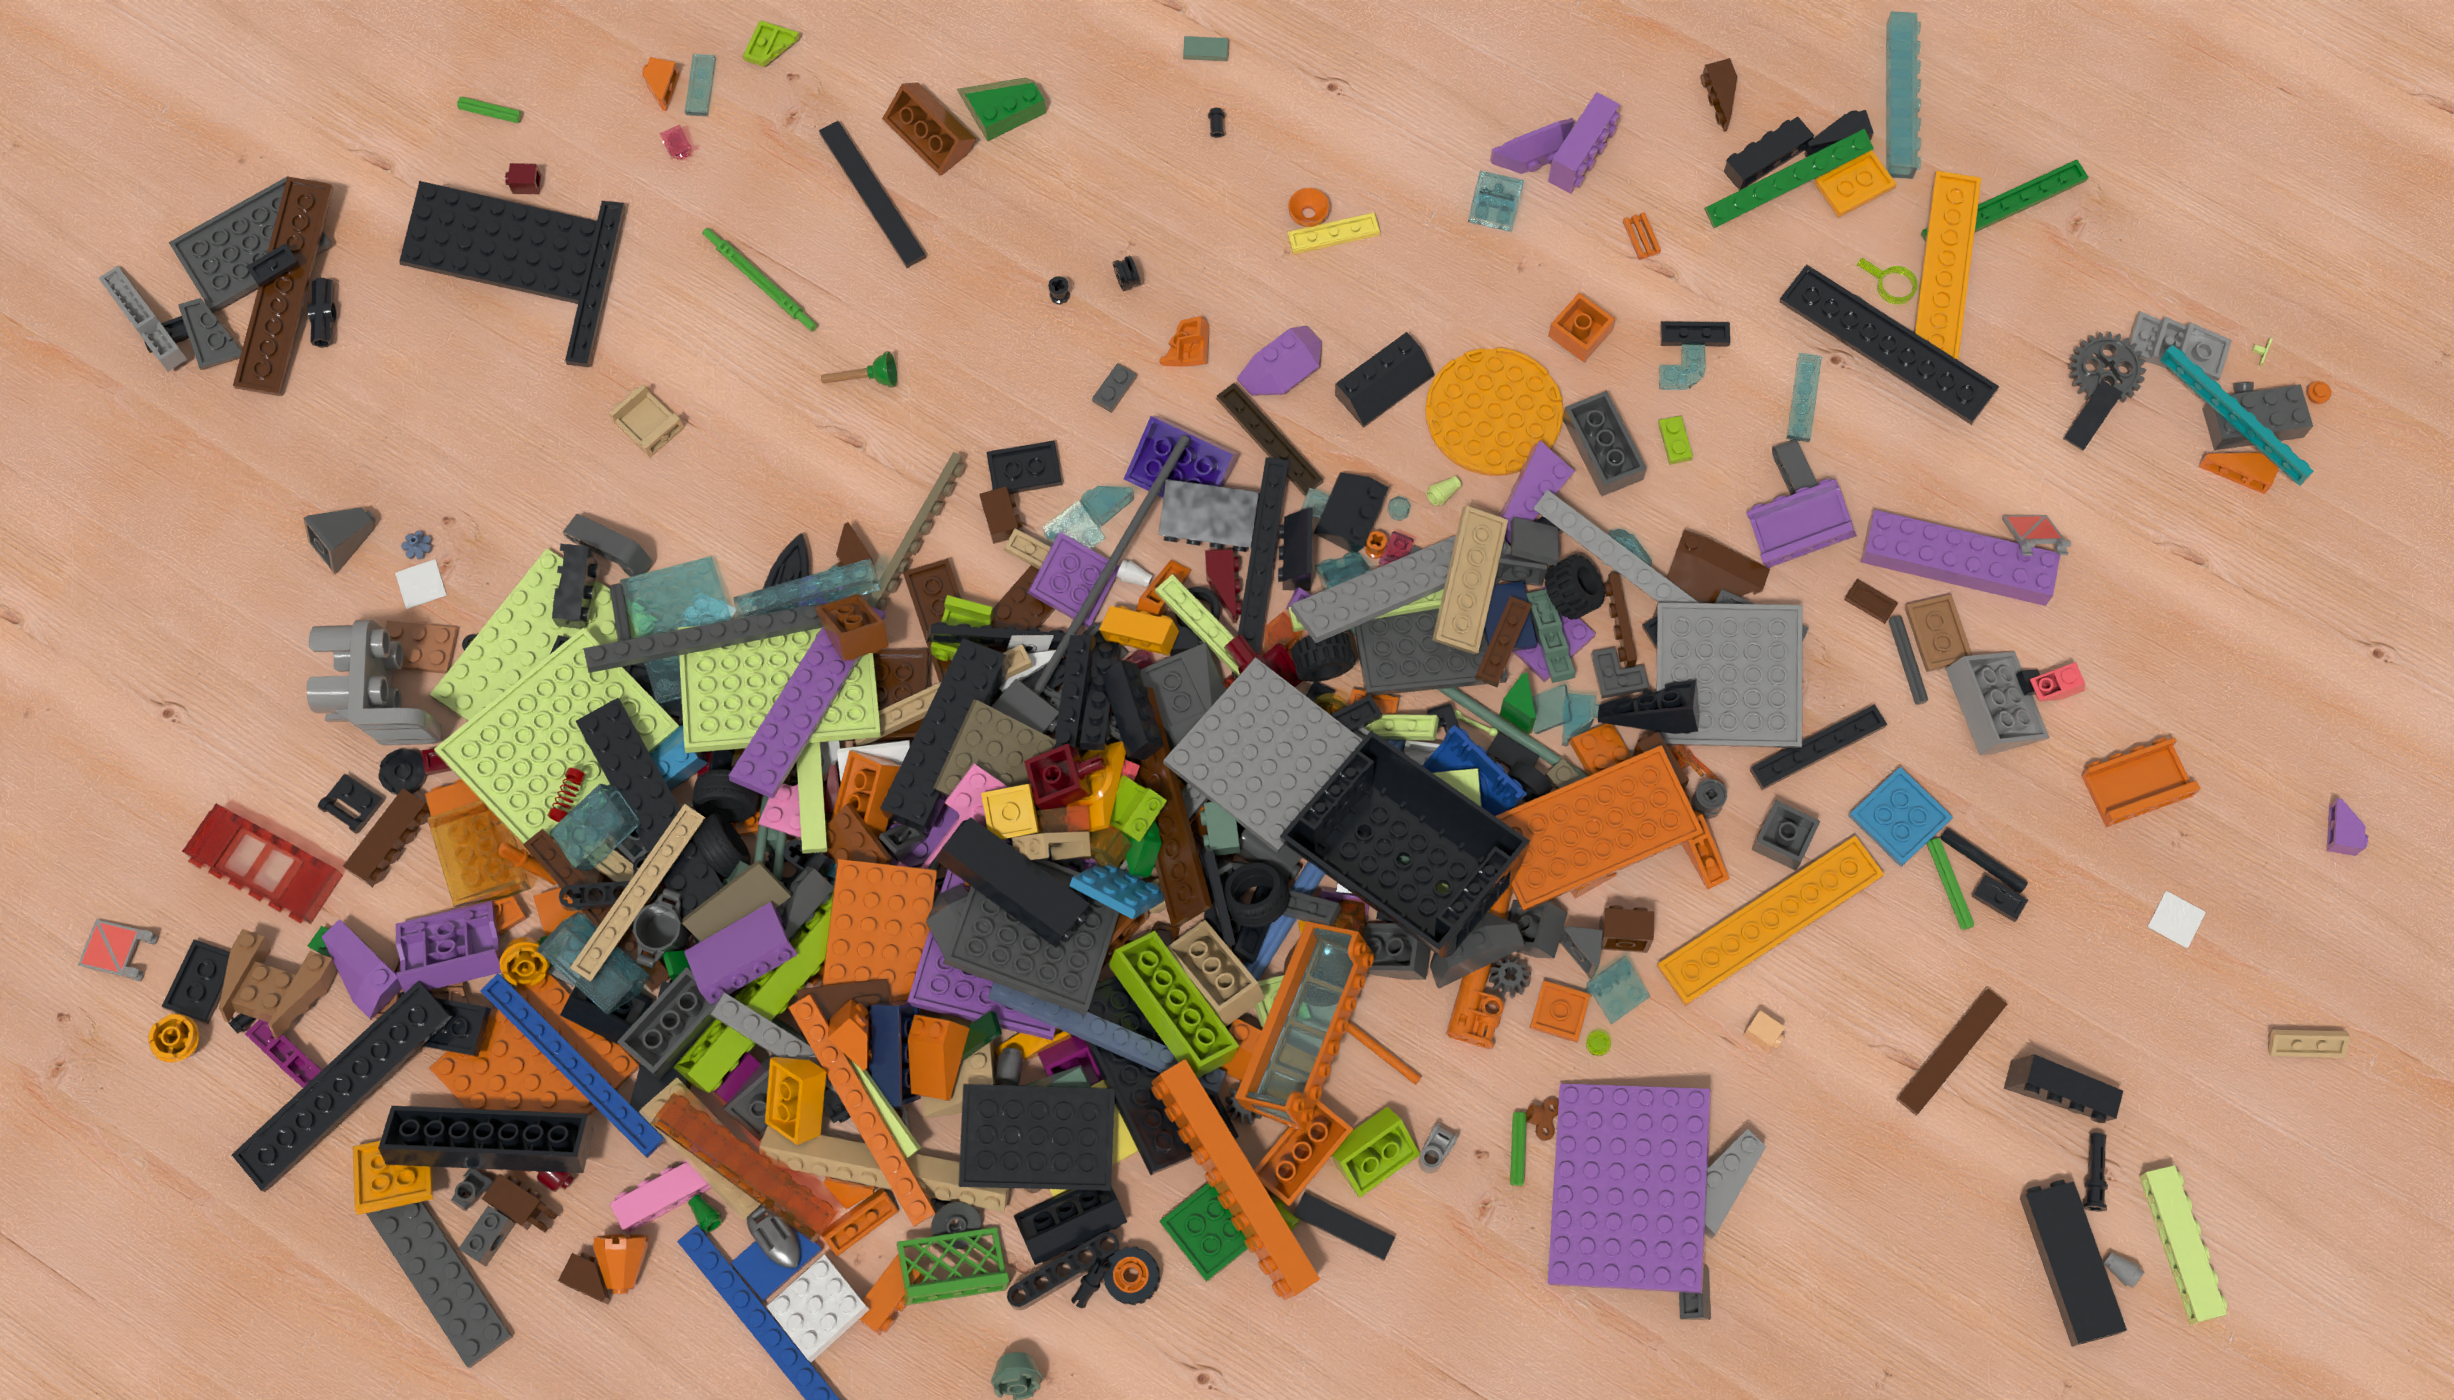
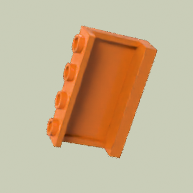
M2166 737L2154 741L2152 746L2145 748L2144 745L2132 749L2129 754L2123 755L2118 753L2111 756L2109 761L2104 763L2095 761L2086 766L2087 769L2081 776L2106 827L2193 797L2201 789L2197 780L2190 781L2174 748V745L2177 743L2175 738L2169 740Z

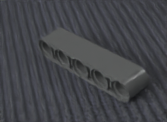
M1796 439L1772 447L1774 461L1790 495L1796 494L1795 492L1798 489L1804 487L1812 488L1818 485Z

